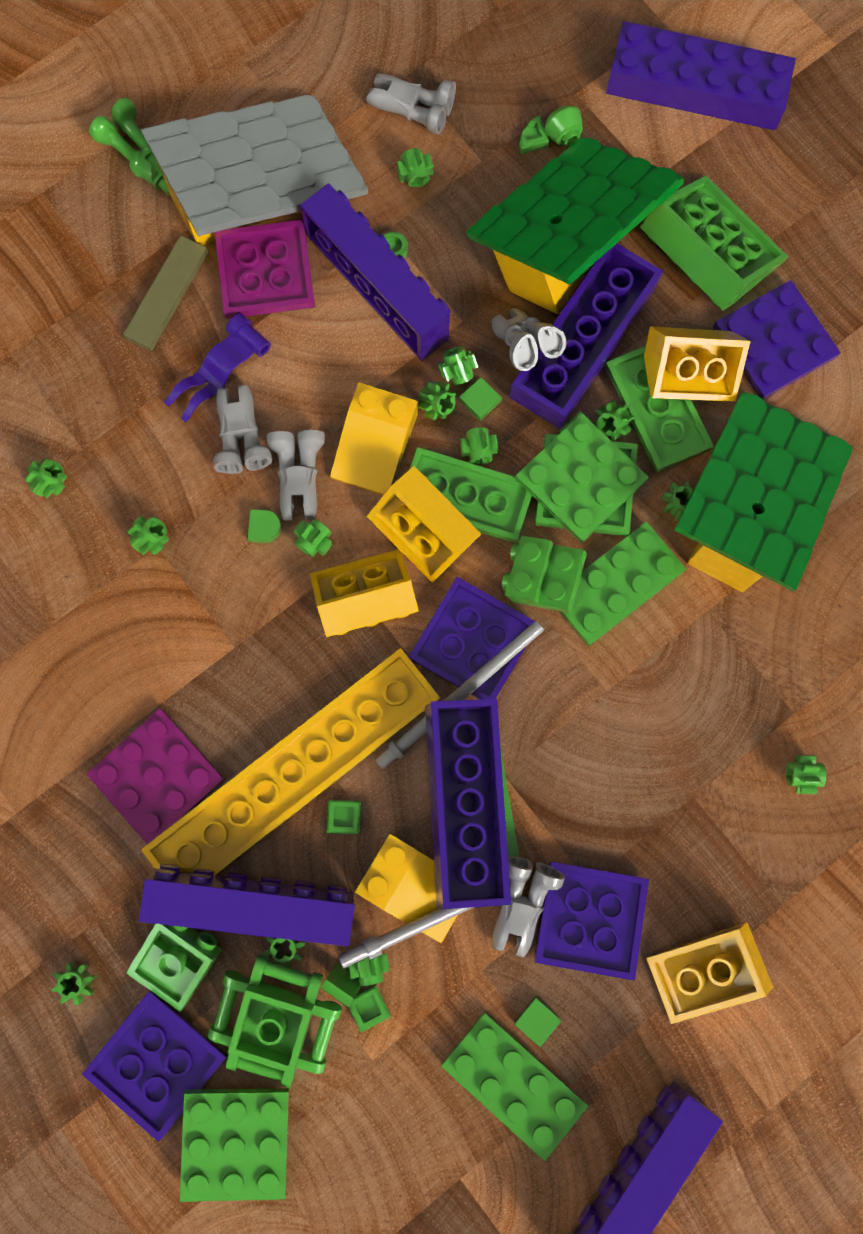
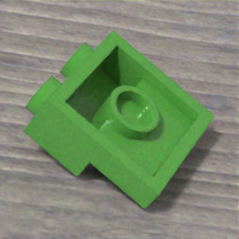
M521 536L520 542L514 543L511 549L510 558L514 562L511 573H505L502 580V589L505 591V596L514 603L571 613L587 553L582 549L554 545L551 540Z
M155 924L126 974L181 1012L201 980L211 969L222 949L216 945L217 939L208 932L199 933L193 928Z

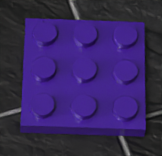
M792 280L719 319L713 325L714 330L733 331L750 341L743 374L761 399H765L836 359L841 353Z
M456 577L409 655V659L452 685L460 687L535 621L463 579ZM525 648L470 695L478 700L496 699Z
M550 861L549 866L562 872L565 875V879L560 889L549 890L545 896L534 962L635 981L649 879Z
M149 991L82 1075L154 1139L160 1142L183 1113L185 1090L202 1089L228 1054L170 1004L152 991Z

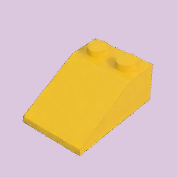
M358 382L347 413L330 478L384 495L394 483L418 415V401Z
M389 834L355 893L401 921L409 923L439 909L436 905L434 860L394 835ZM458 915L422 931V933L442 943Z
M748 922L709 934L646 958L671 1024L766 997L774 988Z

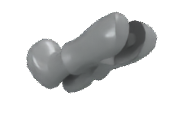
M376 74L374 78V86L376 88H371L366 97V101L370 105L380 110L402 115L409 121L415 120L426 126L428 131L438 135L443 131L446 116L450 115L453 106L456 82L443 80L438 90H428L422 88L421 84L409 83L389 74ZM420 103H421V104H423V105H425V106H428V107H430V108L420 107L419 105H420Z
M510 309L511 319L506 320L499 314L491 321L494 334L505 341L510 347V360L518 370L528 371L535 366L538 361V348L544 356L551 359L559 357L565 350L566 337L563 331L552 324L541 323L537 318L529 317L520 309Z
M247 384L238 386L239 402L231 403L227 388H219L217 390L216 405L221 425L219 437L222 438L223 451L216 453L213 458L214 470L217 472L237 474L243 471V463L238 445V440L244 439V462L248 470H260L272 463V454L269 448L261 446L258 433L260 430L255 421L253 395Z
M303 430L298 432L297 440L301 466H295L294 434L286 431L268 433L266 435L268 448L278 455L280 470L277 471V474L280 478V511L283 520H294L295 507L293 495H303L305 519H315L318 506L316 492V475L318 470L315 469L316 456L325 443V433L320 430Z
M508 856L511 905H502L492 935V948L503 951L509 933L518 936L515 945V955L525 957L532 945L539 915L544 910L542 904L549 890H558L562 887L565 875L547 864L537 862L533 871L529 894L526 897L522 895L526 881L531 875L533 864L530 860L523 857Z

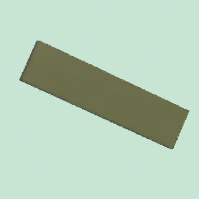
M180 235L123 334L125 340L148 351H153L208 255L207 247Z

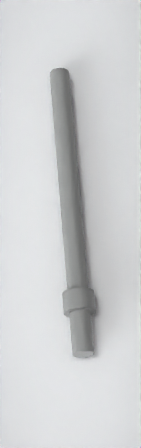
M439 908L377 938L373 935L362 940V945L338 955L339 962L344 969L365 958L371 960L382 955V950L471 908Z

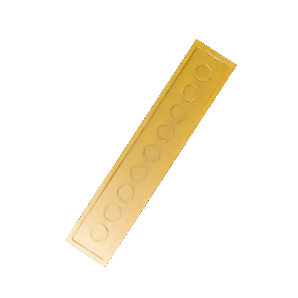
M400 648L147 844L141 851L156 869H159L161 864L179 866L180 872L193 873L194 869L201 868L213 870L214 876L218 875L424 713L427 704L431 701H439V695Z

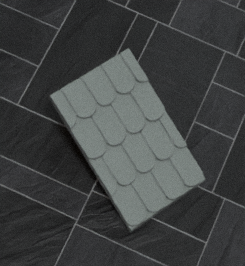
M303 95L277 103L270 101L228 113L221 111L187 121L186 118L141 129L144 139L157 160L176 208L195 242L201 245L215 240V232L240 228L246 224L301 211L300 205L328 183L336 191L341 190L348 199L368 195V188L361 174L354 166L347 150L343 147L333 126L329 123L314 96Z

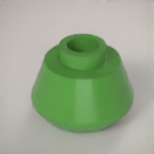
M571 105L556 109L546 120L545 134L558 145L571 146L580 138L583 131L581 111L579 108Z

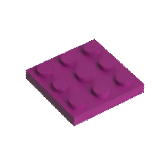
M303 220L233 228L215 232L223 308L226 319H231L238 313H242L245 316L315 308Z
M161 708L86 774L146 844H149L189 813L225 781L224 777Z

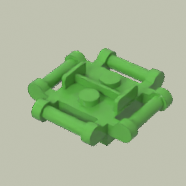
M258 955L251 978H247L242 973L234 970L225 972L223 979L225 988L215 1023L210 1025L208 1038L216 1043L229 1046L226 1069L236 1071L237 1068L279 1081L281 1082L280 1086L290 1089L297 1068L315 1074L324 1072L327 1062L325 1053L334 1022L339 1019L342 1007L334 1001L317 1000L323 974L313 972V975L270 962L268 961L269 957ZM263 975L308 988L307 994L305 996L263 983ZM237 991L244 993V997L233 1031L228 1027ZM315 1015L321 1017V1022L312 1053H302L311 1017Z

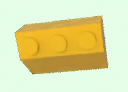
M650 326L644 354L650 396L652 398L736 402L750 341L733 331Z
M415 466L391 485L366 516L432 583L481 535L473 524Z
M399 549L310 573L316 605L326 637L343 635L354 629L375 626L379 622L394 618H404L409 614L419 612L412 582Z

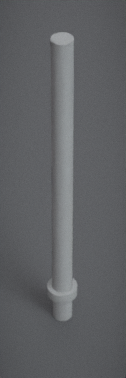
M536 620L443 701L466 699L540 635L544 628ZM426 716L396 742L392 740L388 744L389 748L375 759L382 769H385L396 758L401 759L405 756L404 751L427 732Z

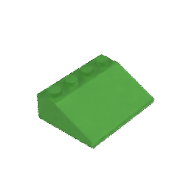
M707 176L675 191L647 216L640 227L648 235V238L656 243L668 255L669 259L677 264L689 276V279L698 285L710 297V300L723 311L739 301L789 257Z

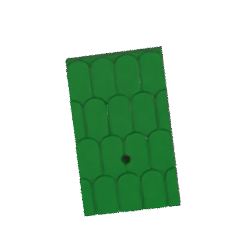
M579 138L558 158L554 157L527 183L515 189L499 205L495 204L466 231L468 239L493 249L511 293L559 314L595 262L684 184V179L669 168L654 166L646 159L631 157L617 148H608L601 145L595 139Z
M742 391L674 529L680 534L698 542L687 564L742 593L762 577L792 592L797 590L824 524L826 514L842 479L841 477L852 453L853 446L849 445L842 438L831 436L821 431L812 423L803 422L795 418L784 409L776 408L766 403L754 394Z

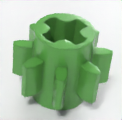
M418 148L405 151L401 155V161H397V172L400 182L408 181L410 187L416 188L427 184L430 180L429 175L434 174L432 169L434 165L430 153L423 155L422 151Z
M458 346L442 354L444 362L439 363L438 367L442 378H445L446 381L451 380L452 384L459 385L468 382L474 377L472 369L477 368L478 364L474 353H471L470 350L465 352L464 347Z
M429 381L427 386L419 392L420 404L418 408L425 410V417L433 420L437 417L446 419V416L453 411L456 393L449 391L450 384L438 381L436 384Z
M615 400L607 403L606 407L602 406L596 410L600 417L593 424L606 436H611L612 440L616 441L621 437V434L626 435L631 432L632 429L628 424L634 419V416L630 415L627 410V404L617 406Z
M487 428L470 429L466 432V438L460 439L462 458L469 457V462L472 464L482 465L489 463L493 460L492 454L498 453L497 435L489 436V429Z
M44 458L41 463L34 460L28 467L27 471L29 474L25 477V481L28 482L30 490L36 495L48 498L54 493L58 496L65 488L63 482L66 480L67 475L64 474V470L58 462Z
M686 481L683 486L679 487L673 482L669 487L671 493H664L661 497L663 501L667 502L663 512H670L674 515V521L681 517L694 490L689 487V481ZM678 497L683 498V503L685 504V506L680 505V499Z
M141 515L133 522V526L127 530V533L131 535V546L142 555L149 550L152 554L156 555L164 548L163 545L169 541V537L166 536L167 529L165 524L155 518V516L146 521Z
M313 519L309 524L302 520L293 531L295 536L298 537L294 542L295 546L311 558L317 552L324 556L332 546V541L328 539L332 532L316 519Z
M795 755V762H788L786 766V781L788 786L796 787V794H817V787L825 786L826 768L823 763H816V755Z
M266 938L271 943V947L263 954L271 955L274 959L273 963H285V967L291 968L292 958L297 961L303 960L304 957L298 951L299 948L306 944V941L298 942V940ZM288 940L291 943L289 949L293 953H287L282 956L280 954L281 947L277 944H282Z
M387 953L371 960L365 958L348 966L350 979L358 978L359 986L383 982V973L390 970Z
M74 962L66 964L67 973L62 971L54 973L58 982L57 986L51 990L52 992H58L62 996L61 1004L73 998V1002L77 1006L83 1003L82 994L90 996L95 993L94 989L90 986L92 981L97 978V975H90L86 971L89 964H82L76 969ZM73 977L77 978L75 984L79 986L75 990L72 989L74 983L70 980Z

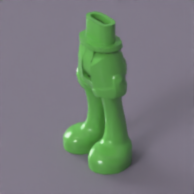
M121 98L112 108L111 116L113 123L106 116H99L90 124L89 135L95 142L110 145L118 150L130 162L129 168L131 172L152 184L155 189H162L170 196L157 160L144 139L140 128L137 126L136 105L129 98ZM115 125L119 130L128 135L139 146L141 151L135 150L118 133Z

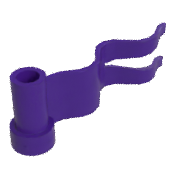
M242 313L236 314L228 322L226 332L230 335L209 351L199 371L193 376L182 379L177 383L164 401L169 407L185 390L209 381L208 385L196 392L189 401L181 417L185 423L199 404L206 399L216 396L219 388H224L229 375L238 365L245 362L254 353L262 357L270 349L271 343L251 326V321Z

